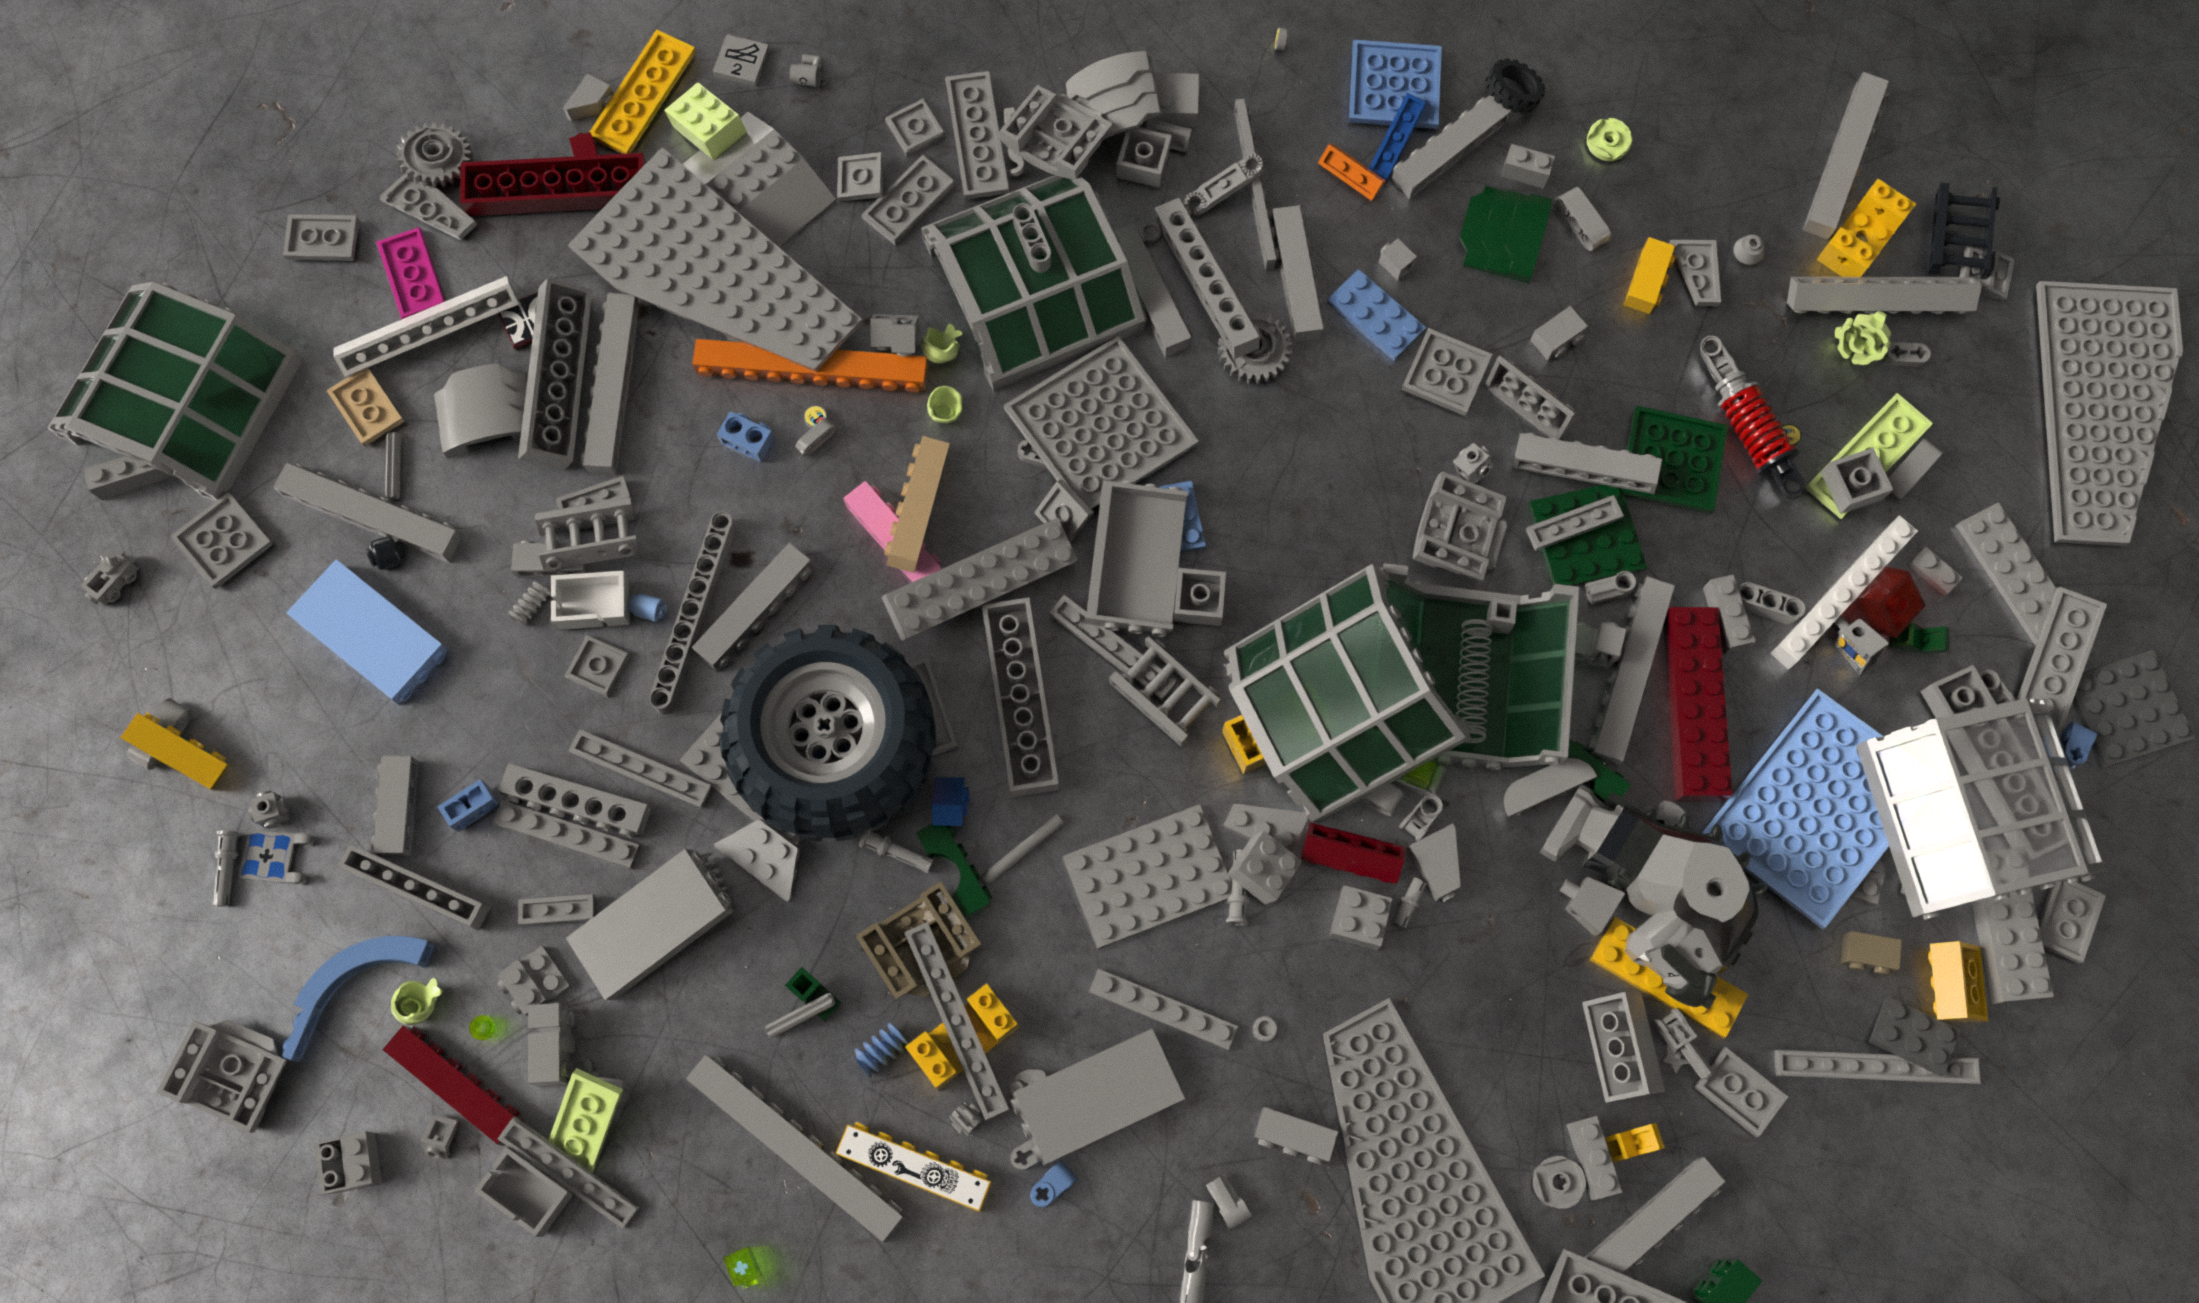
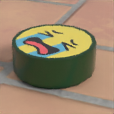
M1783 425L1781 428H1784L1786 431L1784 436H1789L1790 438L1789 445L1796 446L1801 440V431L1795 425Z

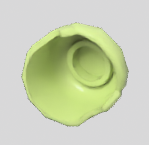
M949 386L937 387L930 394L927 408L932 420L941 424H949L955 422L961 415L962 396L956 389Z

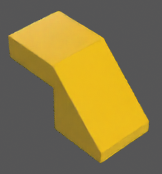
M1657 1123L1604 1137L1613 1163L1665 1148Z

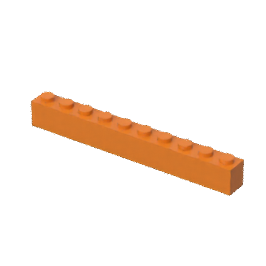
M696 339L692 363L696 374L704 377L720 375L728 379L744 377L753 381L759 378L768 379L771 382L785 380L795 384L811 382L819 386L836 384L844 388L851 385L860 386L863 389L877 387L887 391L903 389L911 393L925 391L928 371L926 356H898L897 354L836 350L815 372L790 362L781 356L744 342Z

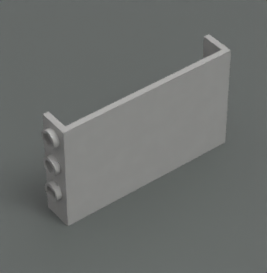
M1103 480L1085 624L1105 626L1104 629L1109 631H1118L1121 628L1128 629V632L1133 634H1142L1144 631L1152 632V635L1156 637L1171 635L1185 504L1188 497L1187 491H1183L1179 487L1165 489L1159 488V485L1156 484L1142 486L1136 485L1133 481H1122L1120 483Z

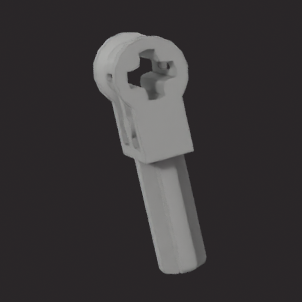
M1677 1008L1672 1009L1671 1013L1661 1020L1656 1019L1653 1021L1658 1034L1666 1041L1673 1053L1675 1054L1680 1050L1702 1080L1709 1078L1714 1073V1070L1693 1043L1697 1035Z

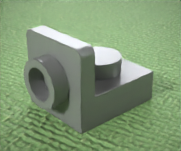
M433 1115L420 1141L424 1154L432 1159H448L450 1156L449 1146L459 1126L458 1120Z

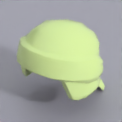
M952 324L947 325L944 333L929 327L923 335L920 344L924 356L930 362L936 364H943L953 360L958 355L960 344L956 341V338L961 336L962 332L959 330L955 331Z
M432 978L427 986L419 981H407L400 985L391 999V1011L396 1020L406 1025H415L425 1021L431 1015L437 996L443 993L442 989L437 988L439 983L436 978Z

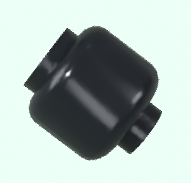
M391 536L371 541L369 548L366 549L371 566H376L379 570L399 565L401 563V555L405 554L401 542H395Z

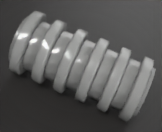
M533 581V587H529L527 589L528 593L523 594V599L518 600L519 604L513 606L514 610L508 612L509 616L521 625L526 626V621L532 619V614H536L537 607L541 608V603L546 601V596L550 597L551 595L550 590L538 581Z

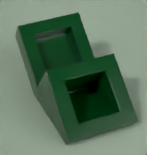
M1915 623L1891 625V649L1922 654L1949 652L1950 629L1946 626L1921 628Z
M803 967L785 984L804 1004H808L825 994L831 993ZM833 994L835 1005L817 1014L824 1022L842 1004Z

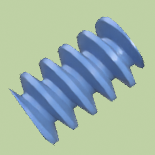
M890 1022L887 1024L888 1033L883 1029L879 1030L880 1039L874 1035L871 1036L873 1045L863 1042L864 1052L858 1048L855 1049L857 1056L855 1059L869 1078L872 1077L871 1068L879 1072V1062L888 1065L886 1056L893 1059L897 1058L895 1049L903 1053L905 1052L903 1043L909 1044L896 1026Z

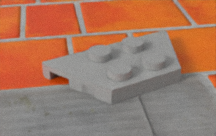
M758 819L715 843L714 847L784 900L790 902L793 899L792 888L797 874L796 863L799 860L800 847L766 821Z

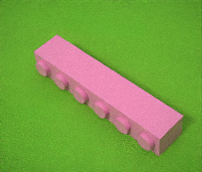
M864 481L843 499L846 507L885 550L887 542H893L894 536L890 535L893 521L898 522L899 519L895 515V508L889 502L885 504L880 498L882 496L880 491L874 485L870 487ZM924 541L914 573L902 570L911 582L942 569L940 567L942 563L934 553L929 554L925 548L927 546Z

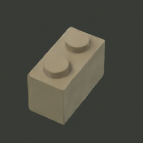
M1850 931L1843 935L1841 964L1849 965L1851 970L1865 971L1866 968L1874 970V974L1889 976L1890 973L1900 970L1902 940Z

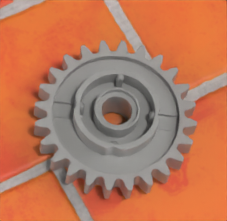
M433 122L431 127L424 123L423 129L415 126V132L408 130V137H401L402 143L397 144L398 151H396L398 165L401 167L402 173H406L408 180L414 178L415 184L423 181L424 187L429 183H432L433 188H436L437 183L445 187L446 181L454 184L453 178L461 180V162H470L472 159L470 143L467 142L466 136L462 137L460 130L454 132L453 126L446 129L445 123L440 127H437L435 122Z
M1251 312V323L1259 328L1262 337L1259 339L1260 350L1234 359L1223 339L1219 338L1218 345L1220 347H1218V354H1222L1220 362H1226L1224 370L1231 369L1230 376L1238 374V381L1245 377L1247 384L1252 379H1255L1256 384H1259L1260 379L1263 378L1267 383L1269 376L1276 379L1277 371L1283 373L1284 366H1288V358H1291L1292 353L1289 350L1292 347V343L1287 342L1289 341L1290 334H1284L1285 326L1278 327L1279 320L1271 322V315L1264 319L1262 313L1255 317L1254 313Z

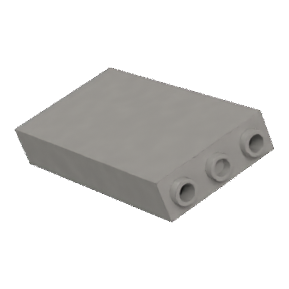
M682 850L566 937L605 1000H616L734 911L730 906L732 902L725 892L720 891L716 885L718 883L717 878L711 871H707L703 865L705 863L704 858L698 851Z
M1152 1028L1013 1092L1012 1096L1014 1099L1010 1100L1016 1115L1020 1113L1024 1120L1021 1127L1026 1138L1031 1137L1035 1145L1031 1149L1036 1161H1042L1043 1166L1176 1105L1182 1102L1185 1097Z

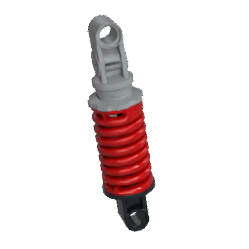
M1705 337L1701 342L1700 354L1712 378L1717 383L1715 390L1722 396L1718 403L1719 408L1726 411L1725 416L1731 420V426L1735 428L1740 441L1744 443V448L1748 450V455L1752 458L1757 468V473L1760 476L1771 473L1786 498H1799L1803 493L1805 482L1792 461L1800 454L1799 450L1794 445H1789L1790 438L1789 436H1784L1786 433L1785 429L1780 428L1781 423L1776 420V414L1771 413L1772 408L1767 405V399L1761 398L1763 393L1759 388V383L1755 381L1748 382L1746 373L1738 370L1735 361L1718 337ZM1709 345H1714L1718 350L1714 353H1708L1705 351V348ZM1789 482H1796L1800 488L1797 491H1790L1786 485Z

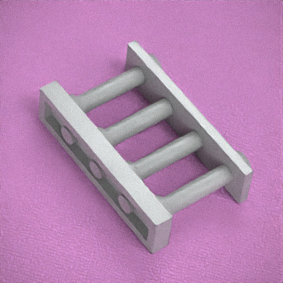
M631 498L535 513L540 536L546 535L547 551L538 552L543 571L640 555L636 535L629 536L627 521L635 520ZM618 523L620 538L605 540L603 525ZM594 527L596 542L581 545L579 529ZM570 531L571 546L557 549L556 533Z
M1148 636L1145 639V646L1149 649L1126 674L1122 673L1120 675L1115 671L1110 676L1109 683L1181 747L1188 740L1186 728L1209 703L1217 708L1221 701L1218 698L1220 695L1211 686L1208 688L1170 656L1165 651L1166 647L1156 638L1152 640ZM1157 655L1167 665L1143 690L1140 689L1138 691L1132 686V680ZM1175 671L1185 681L1161 706L1158 705L1156 707L1150 702V696ZM1193 687L1203 697L1179 722L1176 721L1174 723L1168 718V712Z

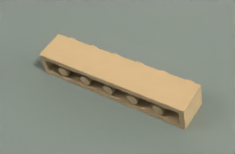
M922 436L920 444L915 443L912 457L916 458L915 464L910 462L906 475L911 477L910 482H904L901 496H905L904 503L899 501L895 515L900 517L898 522L893 521L890 535L894 536L893 542H887L884 555L888 556L887 566L914 573L950 443Z

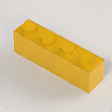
M148 712L144 716L139 713L135 715L121 735V739L208 789L213 790L230 766L224 763L227 759L226 757L214 750L210 755L202 750L205 745L193 738L189 742L180 737L182 732L170 725L166 729L158 725L157 723L160 719Z

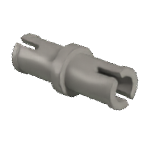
M1413 877L1405 897L1402 896L1400 899L1401 905L1392 923L1401 928H1407L1414 910H1418L1420 906L1418 902L1425 887L1428 885L1426 882Z

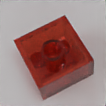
M1886 566L1856 598L1871 628L1879 634L1895 638L1902 633L1926 606L1910 572Z

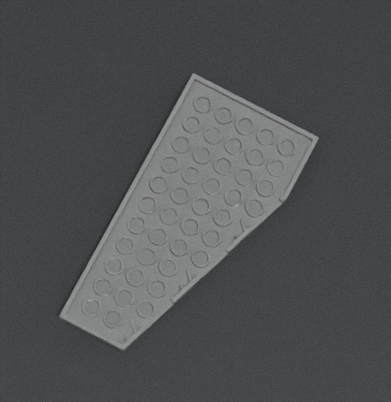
M663 147L568 244V247L619 292L656 305L660 309L715 329L726 336L753 347H759L815 372L863 323L861 317Z
M2039 281L2036 285L2054 541L2058 543L2126 546L2131 541L2143 487L2147 483L2155 454L2153 451L2161 423L2166 415L2178 361L2183 353L2177 288Z
M1390 998L1323 1033L1369 1280L1381 1302L1499 1303L1545 1277Z

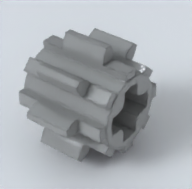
M966 1101L949 1117L953 1121L951 1125L960 1134L964 1132L966 1135H969L983 1120L979 1115L981 1111L973 1103L969 1105Z

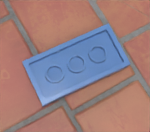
M1359 269L1327 299V303L1393 361L1421 336L1426 329L1422 323Z

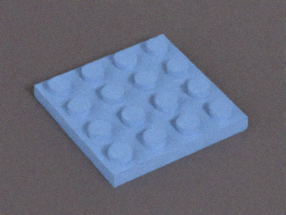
M1353 40L1348 122L1391 125L1404 97L1409 93L1427 102L1415 127L1437 129L1439 125L1442 46Z

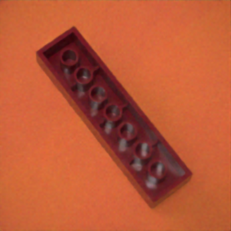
M643 153L461 162L460 204L468 216L603 209L647 162Z
M1670 607L1667 610L1663 628L1675 800L1678 802H1725L1733 796L1718 607Z

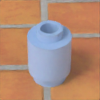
M643 593L639 595L633 594L628 607L629 612L633 613L634 616L654 622L664 618L667 609L663 599Z

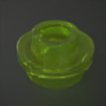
M486 1015L476 1016L469 1025L470 1035L479 1041L489 1039L495 1031L493 1019ZM485 1023L487 1028L481 1033L479 1027Z

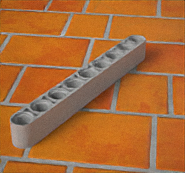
M725 511L716 512L710 520L650 693V704L658 713L663 715L671 713L676 706L694 653L692 646L699 639L735 534V524L729 513ZM721 522H729L725 528H718ZM713 544H721L719 549L711 550ZM714 565L711 571H703L705 566ZM701 586L706 587L703 593L696 594L697 588ZM691 609H699L696 615L688 616V612ZM683 631H691L687 638H680ZM682 652L683 657L680 660H673V656L676 653ZM671 674L676 675L673 682L665 683L667 676ZM661 697H668L666 704L662 706L657 705Z

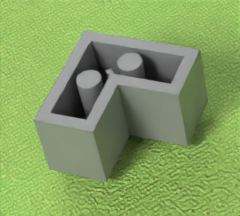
M872 315L871 347H877L878 350L892 349V353H897L898 356H911V353L916 352L919 344V315Z
M1613 622L1602 623L1598 629H1593L1586 623H1577L1575 660L1609 669L1620 657L1626 629L1620 628V625Z

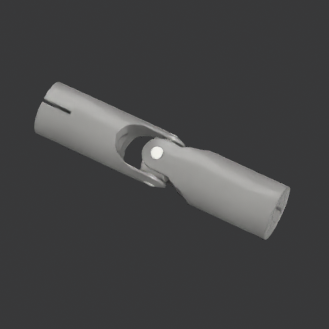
M1193 1200L1180 1303L1204 1302L1215 1203ZM1195 1260L1201 1262L1196 1271L1193 1265Z

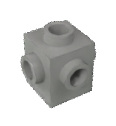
M1474 443L1464 448L1453 461L1457 473L1474 484L1481 478L1486 477L1493 467L1490 452L1485 447L1479 448Z
M264 791L257 794L256 798L249 799L251 808L248 810L249 816L256 824L264 828H274L281 823L290 821L288 803L284 797L277 793Z

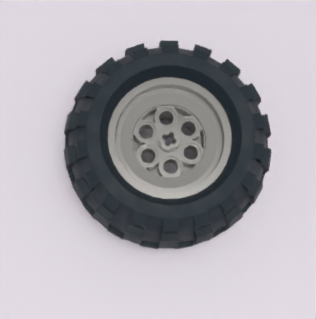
M818 625L816 632L804 634L801 628L784 633L786 641L773 648L766 643L753 654L756 661L749 669L740 668L731 683V687L734 690L731 699L725 698L720 718L723 724V733H720L719 742L721 757L724 759L728 769L727 774L736 791L752 811L756 812L769 825L781 832H791L797 834L800 839L818 842L822 841V838H835L837 842L857 838V833L871 828L874 832L890 823L888 818L899 809L902 812L905 811L916 798L915 792L919 785L926 782L932 767L931 758L936 747V726L932 704L925 685L916 669L912 668L905 661L903 654L886 642L884 644L877 642L874 635L855 628L852 629V633L841 632L837 625ZM828 708H839L835 712L828 710ZM851 719L858 721L857 726L853 729L845 727L846 723ZM823 724L830 726V730H822L821 726ZM800 733H809L806 741H797V736ZM841 744H851L849 751L845 753L838 751ZM817 750H826L825 757L822 759L814 758Z

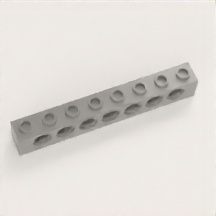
M1180 198L1155 207V222L1160 225L1163 236L1232 357L1237 359L1258 350L1259 339L1262 338L1260 330L1251 323L1248 309H1243L1240 304L1241 299L1238 292L1232 290L1228 275L1222 273L1219 259L1211 254L1210 244L1206 238L1203 239L1200 235V227L1197 222L1192 221L1188 206L1183 205Z

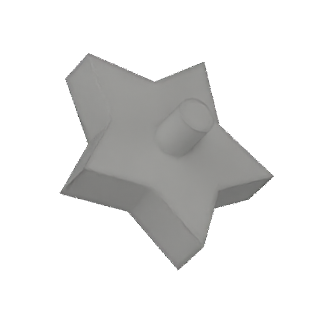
M1665 1045L1666 1056L1662 1059L1661 1063L1670 1065L1675 1074L1681 1065L1690 1064L1680 1050L1674 1054L1671 1048Z

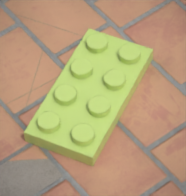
M576 1068L570 1078L549 1141L593 1172L624 1089Z

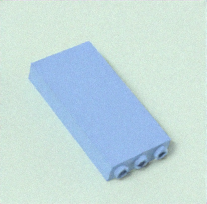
M337 559L286 612L398 705L411 697L414 688L428 678L429 672L435 665H439L445 659L448 652L440 642Z

